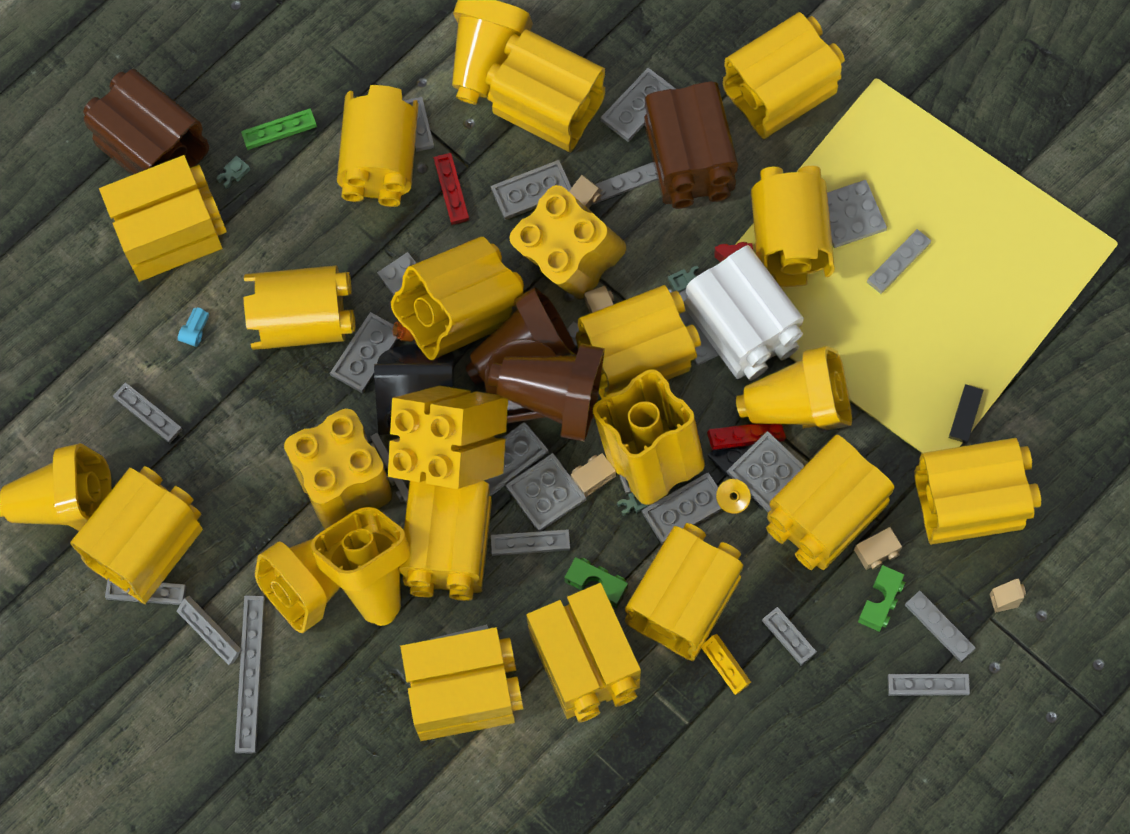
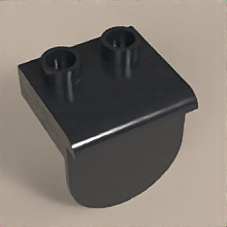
M407 344L391 348L379 356L377 364H374L378 435H391L393 397L436 386L454 388L455 361L452 352L430 360L424 355L417 344Z

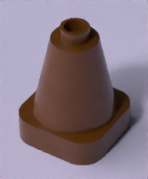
M536 287L515 299L518 309L470 354L472 362L466 365L465 368L475 385L485 382V369L491 355L500 346L512 340L533 339L547 345L556 355H577L578 348L551 300Z
M581 343L577 355L505 356L502 364L492 363L488 385L497 387L498 396L562 424L561 437L585 442L594 415L593 407L598 399L605 348Z

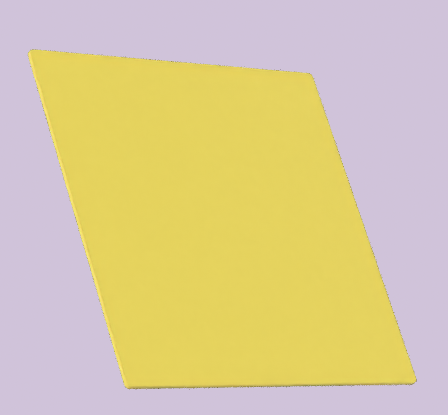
M874 79L800 168L805 166L820 167L821 178L826 182L827 193L866 180L887 226V230L837 248L833 247L835 270L830 277H825L824 270L808 274V282L805 286L781 287L804 317L803 324L800 326L803 335L796 341L799 349L789 358L799 362L803 360V351L824 346L837 350L842 360L850 402L921 453L960 447L963 442L948 437L965 384L984 390L973 423L972 432L1114 251L1118 243L879 79ZM753 223L737 243H752L753 251L756 254ZM918 229L931 240V244L880 294L867 283L868 278Z

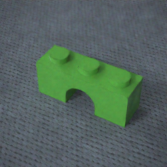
M575 557L564 577L565 583L581 591L590 581L601 583L611 606L618 608L628 589V583L623 577L619 575L614 577L608 574L609 571L605 568L592 566L591 562L585 558L578 559Z
M882 565L873 588L883 593L884 601L873 603L867 600L858 623L879 632L882 626L886 628L890 616H887L889 609L894 610L898 601L895 595L897 591L901 593L905 582L902 581L904 574Z

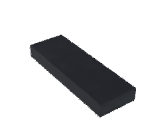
M965 384L948 438L968 443L983 389Z

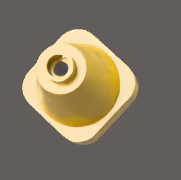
M457 0L453 12L458 23L452 86L458 90L456 98L469 104L476 105L479 97L486 98L488 96L490 85L485 82L486 76L494 63L502 65L508 58L504 54V50L510 37L513 34L520 37L525 29L531 31L533 26L528 12L497 0Z
M829 346L803 351V360L745 386L744 394L736 396L739 416L741 418L749 417L753 424L817 425L825 430L852 425V412L842 360L838 351Z
M81 443L57 448L54 451L52 463L1 488L0 517H5L10 523L69 525L80 531L112 490L111 473L107 461L102 455Z
M360 508L316 535L311 542V549L318 568L344 590L364 619L370 623L383 626L391 623L401 609L399 566L408 560L410 548L405 532L398 524L376 508Z
M313 539L290 548L282 542L275 543L258 555L255 570V579L261 591L287 622L299 633L306 632L323 619L326 603L341 588L318 568L311 549Z

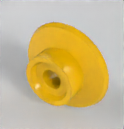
M728 479L718 487L716 499L724 511L737 514L748 507L751 494L744 482L738 479ZM733 492L737 494V499L732 497Z

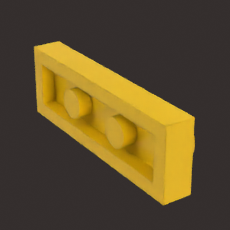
M718 634L713 635L702 646L703 651L735 695L751 683Z

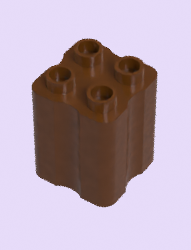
M131 69L127 73L119 72L110 82L109 87L111 91L101 99L99 97L92 98L84 108V122L86 127L93 132L92 139L95 145L131 175L183 155L187 160L189 168L196 166L209 151L208 141L202 136L203 128L200 121L136 69Z
M710 81L693 84L686 88L667 89L648 94L645 97L646 115L644 116V125L663 203L672 204V207L675 209H683L691 206L694 203V198L708 197L711 202H719L729 198L730 192L736 186L734 174L738 170V162L718 83Z

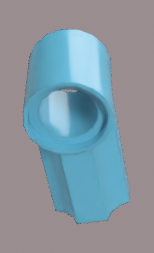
M198 307L193 308L186 325H183L179 331L178 341L197 347L201 341L202 330L208 320L209 313Z

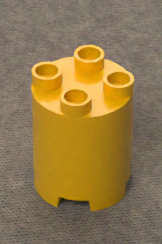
M370 85L368 95L353 98V91H349L345 95L337 183L342 188L341 197L344 200L359 202L364 197L378 198L379 204L387 207H396L401 203V196L410 191L419 105L417 100H413V106L403 101L401 89L383 85Z
M805 166L800 168L798 172L783 173V169L780 167L762 169L760 171L761 180L751 189L756 255L770 274L774 276L780 287L805 286L808 282V274L824 270L825 277H830L835 270L827 186L825 180L821 178L820 167Z
M337 265L244 275V281H255V294L244 297L247 329L259 330L261 339L259 342L251 343L252 350L345 341V334L356 332L354 310H344L343 296L352 294L350 272L339 273Z

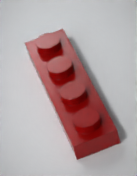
M448 153L433 157L451 225L469 221L452 154Z
M749 424L709 429L707 432L712 450L754 445L767 431L779 442L784 441L786 438L782 424Z

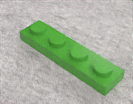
M310 108L243 130L241 133L247 150L315 128L317 125Z

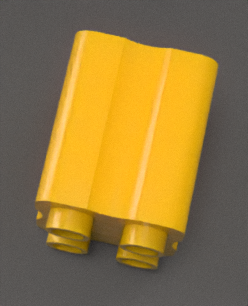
M798 12L725 58L724 67L726 75L723 77V88L732 102L743 112L751 126L763 139L837 93V82L841 80V64L845 62V58L836 44L832 43L828 46L820 38L823 31L819 22L813 16L806 18L801 12Z
M527 29L523 31L520 37L513 34L504 50V54L508 58L502 65L494 63L486 76L485 82L490 85L487 99L493 103V114L568 152H572L605 98V87L603 86L605 68Z
M560 185L550 187L539 199L535 211L530 216L522 219L510 233V243L513 247L539 266L541 272L552 282L578 299L584 298V293L593 290L598 285L601 275L608 268L615 266L626 252L624 240Z
M478 237L407 267L402 277V287L399 291L395 292L391 300V308L394 315L402 326L410 331L418 347L430 360L437 359L492 334L510 317L512 307L516 305L515 299L523 294L524 283L521 276L516 272H512L501 262L502 255L499 248L495 244L489 243L485 237Z
M662 285L578 318L579 331L576 332L575 337L578 349L581 343L605 348L599 388L601 399L610 393L623 390L633 378L646 370H657L666 380L690 371L691 360L697 358L695 348L701 346V340L693 324L685 326L679 314L685 312V306L678 291L670 293L668 288Z
M653 369L644 371L633 378L626 388L616 393H610L594 405L593 414L606 458L616 470V473L626 478L631 492L642 504L650 505L666 496L673 486L680 482L688 481L703 471L705 462L694 413L684 400L673 395L669 383L659 371Z
M342 409L328 416L317 427L303 429L286 439L284 449L303 491L308 494L314 511L325 529L357 509L364 507L378 509L391 500L392 491L383 462L376 449L368 443L364 427L353 410Z
M835 435L771 499V510L767 515L770 523L766 529L779 543L783 544L788 539L799 548L795 556L806 568L813 570L817 566L825 570L889 504V496L893 493L894 485L886 475L869 463L843 437Z
M1010 438L921 453L919 466L915 468L914 477L930 545L1018 531L1025 528L1026 520L1034 518V508L1041 506V495L1038 485L1036 483L1029 484L1025 475V470L1032 469V458L1028 446L1020 447L1017 438Z
M146 466L140 472L129 468L70 542L90 569L106 580L109 579V581L125 592L129 588L128 594L143 604L148 602L203 530L197 521L202 514L191 505L194 501L193 498L177 486H174L169 492L160 485L163 479Z
M426 480L422 482L410 481L404 524L410 556L405 563L399 566L400 574H403L404 585L411 587V595L433 597L434 589L450 590L449 597L452 599L469 601L473 599V593L482 592L492 499L489 496V483L481 481L460 489L426 484Z
M686 523L683 529L673 526L625 607V612L627 613L625 623L632 629L659 642L685 659L694 661L741 581L740 573L743 570V564L739 561L741 553L736 548L724 542H721L718 548L713 547L703 541L706 537V533L693 524Z

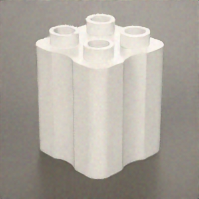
M749 245L742 247L718 265L698 275L686 286V294L688 295L684 301L686 311L736 379L746 375L750 381L754 380L768 369L765 363L766 360L775 355L780 360H784L799 349L796 341L803 335L800 326L803 324L804 317Z

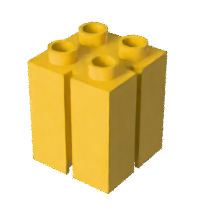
M184 155L99 188L109 216L115 220L113 226L123 251L139 282L223 249L218 236L227 233L202 169L200 165L189 168Z
M436 386L393 397L390 434L398 435L400 438L390 441L388 477L415 482L426 480V484L460 489L503 474L505 438L499 439L494 436L506 432L508 400L495 394L470 393V390Z
M601 583L568 596L569 604L563 606L561 600L526 614L530 637L567 719L576 716L579 723L598 716L601 713L598 706L605 700L606 702L613 700L616 707L633 701L637 698L635 690L640 688L641 669Z
M497 627L400 646L406 682L411 684V688H408L413 723L420 741L515 723L513 711L523 709L518 677L506 678V672L516 671L510 638L499 639Z

